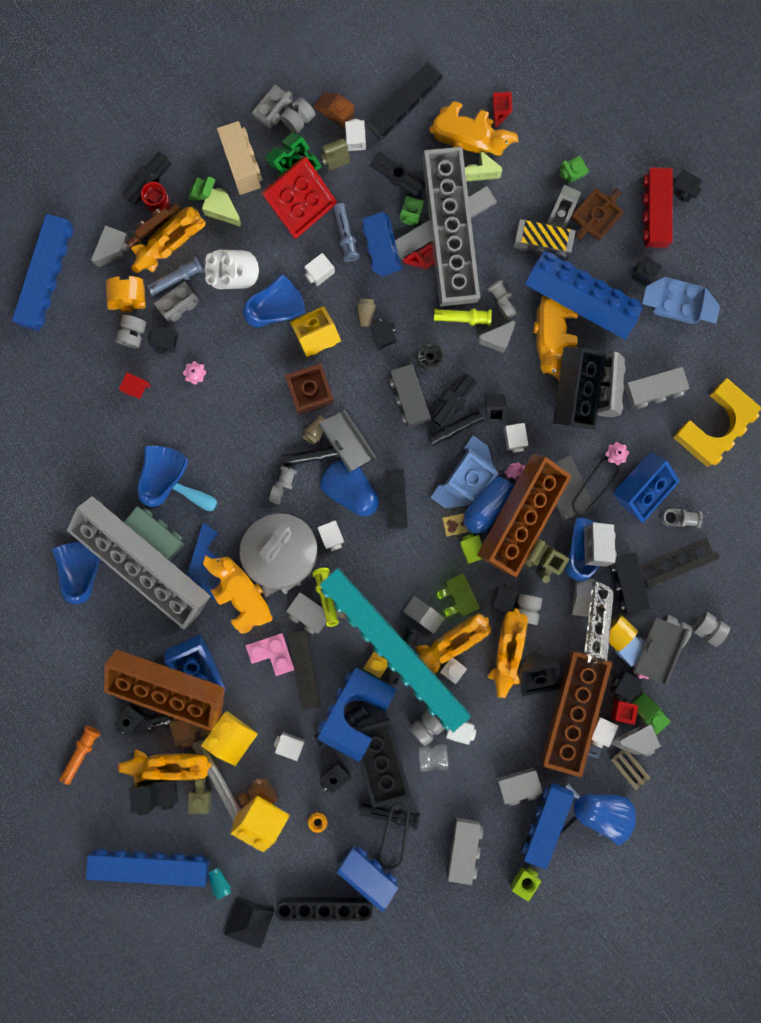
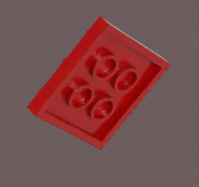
M305 156L261 192L294 239H297L338 203Z

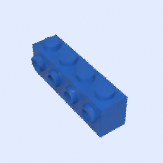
M551 782L548 788L545 787L542 794L544 801L542 806L538 805L535 813L537 820L535 824H531L528 835H530L529 841L525 842L521 853L524 854L525 862L547 870L574 798L572 790Z

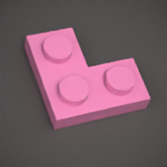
M283 633L246 645L251 664L270 658L276 676L295 670Z

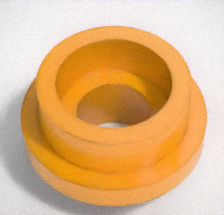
M320 812L313 813L308 819L310 830L315 833L324 831L327 827L326 816ZM320 819L321 824L315 825L314 820Z

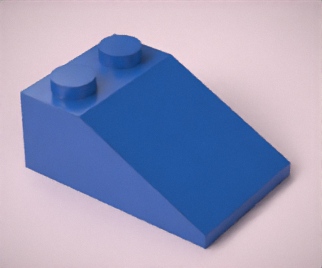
M201 634L165 650V663L168 668L225 687L211 652Z

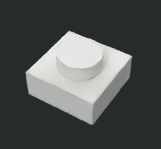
M452 658L445 664L440 673L456 684L467 668Z

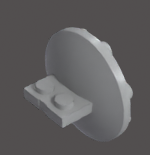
M272 514L257 520L248 528L240 545V560L247 575L257 584L272 589L291 587L302 581L313 569L317 558V543L312 530L301 519L288 514Z

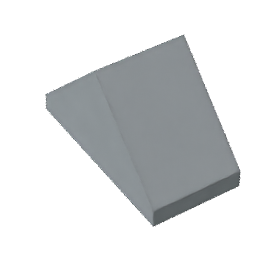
M511 321L480 335L478 338L479 344L504 353L515 322Z
M595 579L575 580L571 615L591 617L597 599Z
M413 596L403 612L433 634L445 619L415 596Z

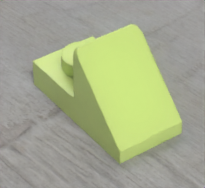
M483 152L480 153L479 157L480 166L471 164L465 167L466 181L500 178L502 173V167Z

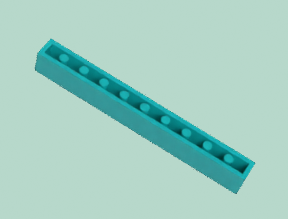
M339 568L320 584L322 587L320 591L327 598L331 597L335 601L333 604L340 613L344 611L348 616L347 621L354 628L357 626L362 631L360 633L362 638L366 642L371 641L375 646L373 648L380 657L384 656L388 660L386 664L393 672L396 670L401 675L400 680L407 687L410 685L415 690L413 694L416 698L427 703V710L433 716L437 715L441 719L440 724L446 731L450 729L454 733L471 718L469 711Z

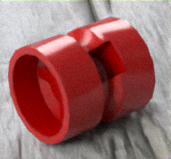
M149 182L143 186L141 197L151 213L159 208L160 210L164 208L169 209L170 199L160 183Z

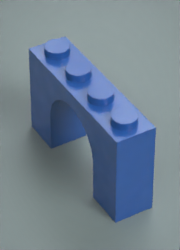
M356 667L353 673L349 672L344 680L347 683L345 688L342 689L340 687L335 697L338 699L336 705L331 704L326 713L329 718L326 722L322 720L317 731L320 732L318 740L360 762L372 739L347 724L343 714L344 706L352 701L359 700L367 702L385 712L397 689Z

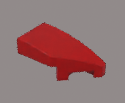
M512 92L492 94L494 128H498L511 114Z
M432 242L420 251H415L403 259L404 264L423 269L433 266L435 262Z

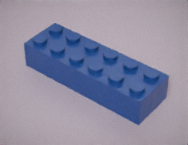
M543 251L525 283L528 287L625 340L637 323L644 306L637 299L629 298L622 291L607 286L604 281L591 277L586 271H580L571 263L564 262L558 259L555 254L547 253L546 251Z

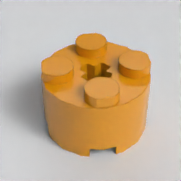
M129 276V280H120V277L106 280V301L109 310L121 309L122 313H131L135 308H146L143 279Z

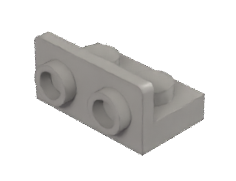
M274 85L252 112V115L271 129L273 125H277L281 120L280 115L287 108H291L293 103L292 93L289 91L286 93Z
M184 281L154 304L168 323H170L171 321L178 320L186 310L193 309L199 300Z

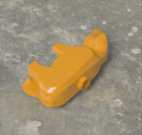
M455 101L448 107L441 108L440 115L435 118L433 126L430 127V132L436 140L451 145L453 148L462 147V149L473 153L483 152L501 156L510 144L518 142V136L514 132L493 130L491 128L493 121L488 119L489 113L480 110L475 119L465 116L458 117L459 110L463 105Z
M193 207L182 209L150 236L146 246L138 244L131 247L136 255V260L131 267L132 270L139 273L147 268L150 272H154L158 265V259L170 256L174 250L205 226L206 222L200 217L199 211Z
M544 295L541 297V303L537 308V322L533 324V333H536V348L542 372L555 376L559 381L564 347H576L578 338L575 335L566 333L565 319L572 317L577 319L578 314Z
M205 556L203 565L212 575L221 580L216 588L211 589L214 598L219 605L231 601L233 606L241 612L238 617L230 620L240 634L248 633L253 626H260L272 621L273 617L270 614L268 604L261 595L263 590L259 584H254L247 573L231 558L221 557L212 559Z
M514 609L513 612L509 611L504 615L496 655L497 668H494L487 676L495 681L496 696L499 698H506L512 685L520 684L517 671L522 656L528 618L525 614H521L518 609Z
M475 614L437 638L431 647L428 645L417 646L416 650L419 657L435 674L440 668V663H445L461 654L491 633L492 628L489 625V618H484L482 614Z
M136 749L134 758L118 763V773L133 776L134 783L142 782L145 779L195 780L204 779L208 775V769L212 764L208 762V758L203 754L169 753L155 754L147 758L144 752Z

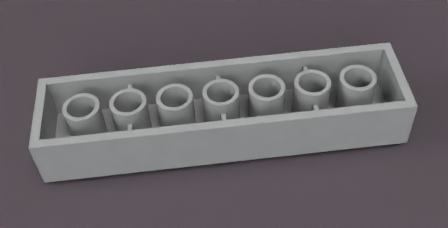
M462 147L424 150L422 161L440 307L477 303L480 299L463 149Z
M93 496L77 507L67 531L185 630L199 616L211 596Z

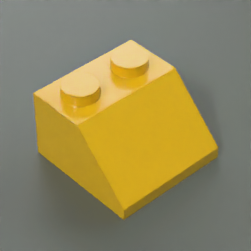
M324 306L290 321L306 357L316 355L319 351L333 347L341 342L336 327Z
M226 711L201 746L217 758L236 766L258 733Z
M256 796L235 815L231 834L255 847L257 850L264 852L276 841L289 818V814Z

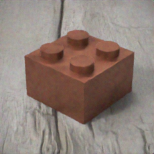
M321 363L285 375L298 415L334 404V399Z

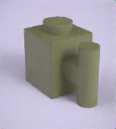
M340 139L322 146L323 154H320L323 165L328 166L329 171L350 163L346 140Z
M537 539L524 565L530 568L532 565L538 566L549 547L545 544L546 542Z
M549 546L540 561L543 569L538 571V577L544 583H548L552 572L560 576L569 558L562 552Z
M206 778L197 779L195 782L196 790H192L189 793L188 814H208L211 811L212 790H205Z

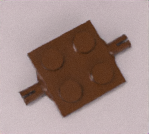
M595 188L574 212L571 219L581 227L575 234V238L578 237L577 240L581 241L584 235L588 233L600 241L625 212L615 202L621 194L620 190L618 191L615 188L608 196Z
M175 203L168 210L165 208L163 210L157 209L151 214L150 220L147 222L143 220L135 226L134 236L125 241V243L131 248L172 218L181 208Z

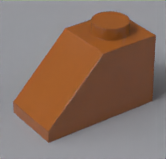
M324 92L314 105V109L343 129L346 127L345 122L350 121L355 115L354 104L340 94Z

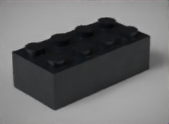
M564 347L553 424L586 429L596 428L606 353L583 347Z
M390 718L353 728L372 739L360 760L372 807L376 808L411 798Z

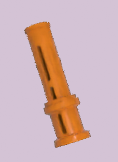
M86 725L84 727L81 739L76 742L77 748L59 777L61 782L65 780L64 784H71L85 755L92 751V745L95 739L100 736V731Z

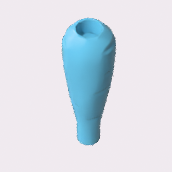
M179 483L173 487L174 490L180 492L206 511H213L217 506L216 499L206 493L185 487Z

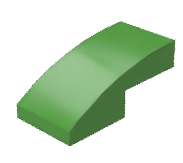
M208 176L205 180L197 177L193 181L187 199L194 201L207 199L210 196L215 179Z

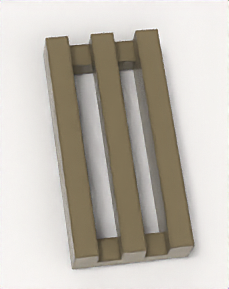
M621 749L610 758L635 791L639 789V786L644 785L645 781L651 779L630 752ZM622 754H626L630 761L643 775L642 778L638 776V774L634 771V769L630 766V764L626 761ZM619 758L638 782H633L616 759Z

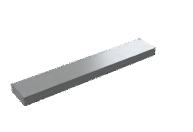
M487 186L468 197L471 218L497 203ZM430 220L395 240L400 260L432 242Z

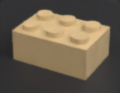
M239 121L217 128L239 194L261 188L259 181H262V177L245 127L241 128Z

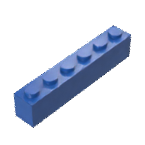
M49 214L45 216L12 319L18 326L40 332L41 327L45 324V313L51 305L50 297L52 291H55L57 286V275L62 270L61 262L63 256L68 251V240L73 235V226L67 219Z
M98 848L94 849L87 858L86 880L205 887L208 882L209 858H204V855L195 854L192 857H185V854L182 853L167 856L164 852H154L153 855L145 854V851L126 853V850H114V852H106V849Z

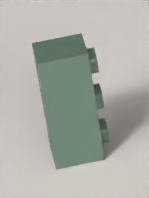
M137 506L124 523L142 539H145L154 549L159 551L167 560L171 561L185 545L181 541L183 538L177 532L173 531L171 533L167 530L168 525L161 519L155 520L152 517L153 513L148 508L144 507L142 509Z

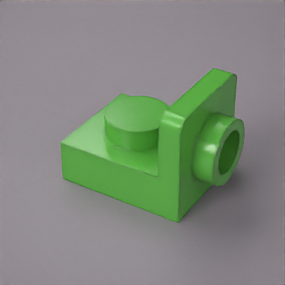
M580 155L569 162L563 161L559 168L562 179L566 180L568 184L589 173Z
M406 196L400 212V220L409 225H413V223L418 225L424 201Z

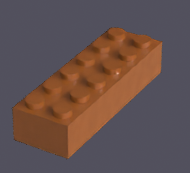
M532 454L477 556L503 573L517 578L572 476L547 457Z
M117 649L105 663L104 693L210 731L213 730L222 716L225 687Z
M570 650L540 761L543 767L582 777L612 662Z

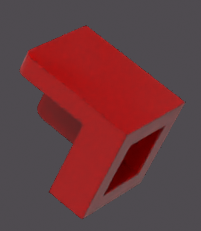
M126 373L119 390L128 396L131 395L140 399L145 388H150L151 384L130 373Z
M614 699L611 719L635 725L638 705Z

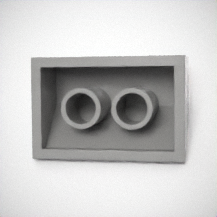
M618 352L606 355L597 416L612 418L621 415L623 410V380L626 367L625 358Z

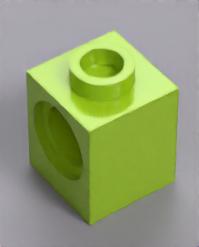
M473 534L462 537L463 541L460 542V546L467 564L480 560L481 558L477 556L482 546L479 535L474 537Z
M522 866L510 885L512 892L529 902L541 883L538 877L539 873L530 867L526 869ZM525 878L531 879V883L528 886L522 885V881Z

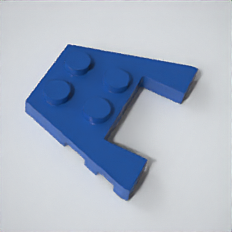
M203 523L187 576L211 596L210 598L216 601L211 589L216 588L221 580L207 570L203 565L205 556L212 559L219 558L208 550L218 532Z

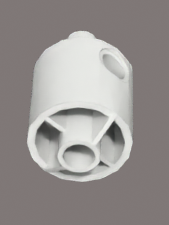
M216 250L206 256L205 279L207 284L217 289L250 288L258 278V262L255 256L245 250Z

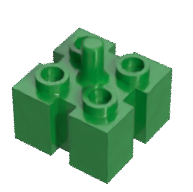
M293 132L282 141L284 146L281 149L275 147L265 156L272 169L279 172L277 174L278 177L303 156L307 157L316 171L322 167L315 155L307 152L310 148L303 137Z

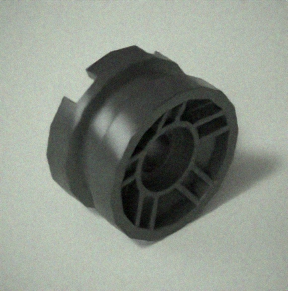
M427 342L419 347L416 360L421 369L433 371L441 365L443 351L438 344ZM429 353H432L433 356L431 360L426 357Z

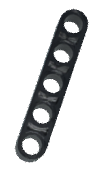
M429 62L426 63L370 119L367 128L379 140H383L439 84L443 75Z
M285 897L279 900L275 913L277 918L282 921H368L373 914V905L367 898ZM286 905L290 908V911L284 913L280 910V907ZM306 905L310 908V911L303 913L300 907ZM325 905L329 907L330 911L322 913L319 908ZM345 905L350 910L347 913H342L339 908ZM361 906H367L369 908V911L367 913H361L359 911V908Z

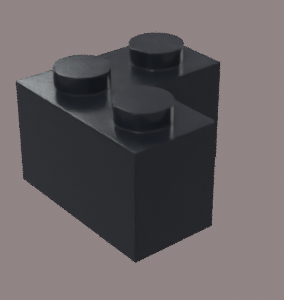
M152 780L134 784L129 788L131 813L137 812V815H146L150 813L149 811L154 810L155 807L161 806V809L173 808V805L178 802L176 780Z

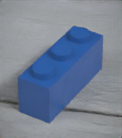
M380 212L362 219L364 224L362 231L368 240L366 246L368 253L372 256L371 267L374 273L383 277L403 270L390 217L386 213Z

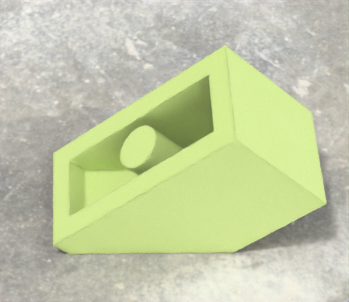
M220 188L212 189L210 196L205 199L202 207L204 214L241 226L240 218L226 191Z

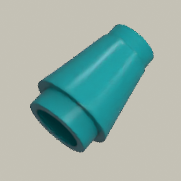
M219 868L208 873L212 893L217 900L231 893V886Z

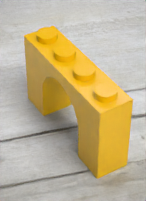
M728 378L721 381L709 395L729 415L730 426L727 433L720 438L711 437L689 420L673 436L678 443L706 467L716 466L723 457L721 455L725 450L728 452L735 445L733 441L736 437L740 438L747 431L746 426L749 422L753 423L760 416L758 412L761 410V407Z

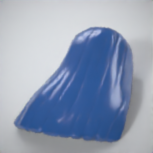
M280 274L267 288L252 296L245 303L242 312L245 321L249 325L260 328L301 315L305 312V304L298 289L286 276Z
M144 447V463L137 487L138 498L143 504L156 507L166 501L170 491L181 479L187 467L188 459L186 456L168 447Z
M342 459L331 464L327 471L324 472L320 481L322 491L359 516L372 515L379 506V498L361 468L358 467L349 473Z
M497 477L475 498L464 513L463 522L466 529L475 534H483L489 531L512 492L514 484L505 478Z
M580 517L575 522L571 547L567 556L569 561L565 566V571L570 578L576 581H585L596 572L599 566L585 565L584 527L597 522Z
M81 542L62 544L52 549L57 564L62 597L68 603L75 605L83 604L91 597L100 558Z
M586 794L579 797L574 804V814L583 825L608 837L617 846L626 842L635 828V808L626 797Z

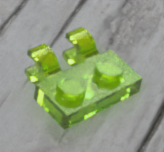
M464 573L446 581L447 588L435 593L438 600L451 594L456 605L443 610L446 617L458 612L463 617L480 609Z

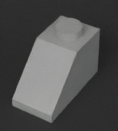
M564 185L546 225L566 228L581 192Z
M105 226L91 261L95 266L101 267L124 257L125 252H128L130 249L125 241L130 238L124 232Z
M640 725L613 739L611 742L613 746L635 755H644V757L654 754V750L661 747L651 725Z

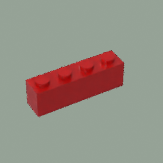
M650 168L643 176V186H645V193L643 194V204H645L643 222L645 223V229L643 230L642 238L645 241V247L668 248L672 243L673 168Z

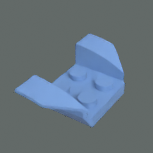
M663 277L646 286L642 301L643 305L654 307L653 312L655 315L689 324L698 323L700 320L716 324L720 305L706 287L703 288L702 286L668 277Z
M473 435L463 448L466 451L465 455L445 485L439 484L430 497L444 508L470 505L499 474L496 468L493 467L488 446Z

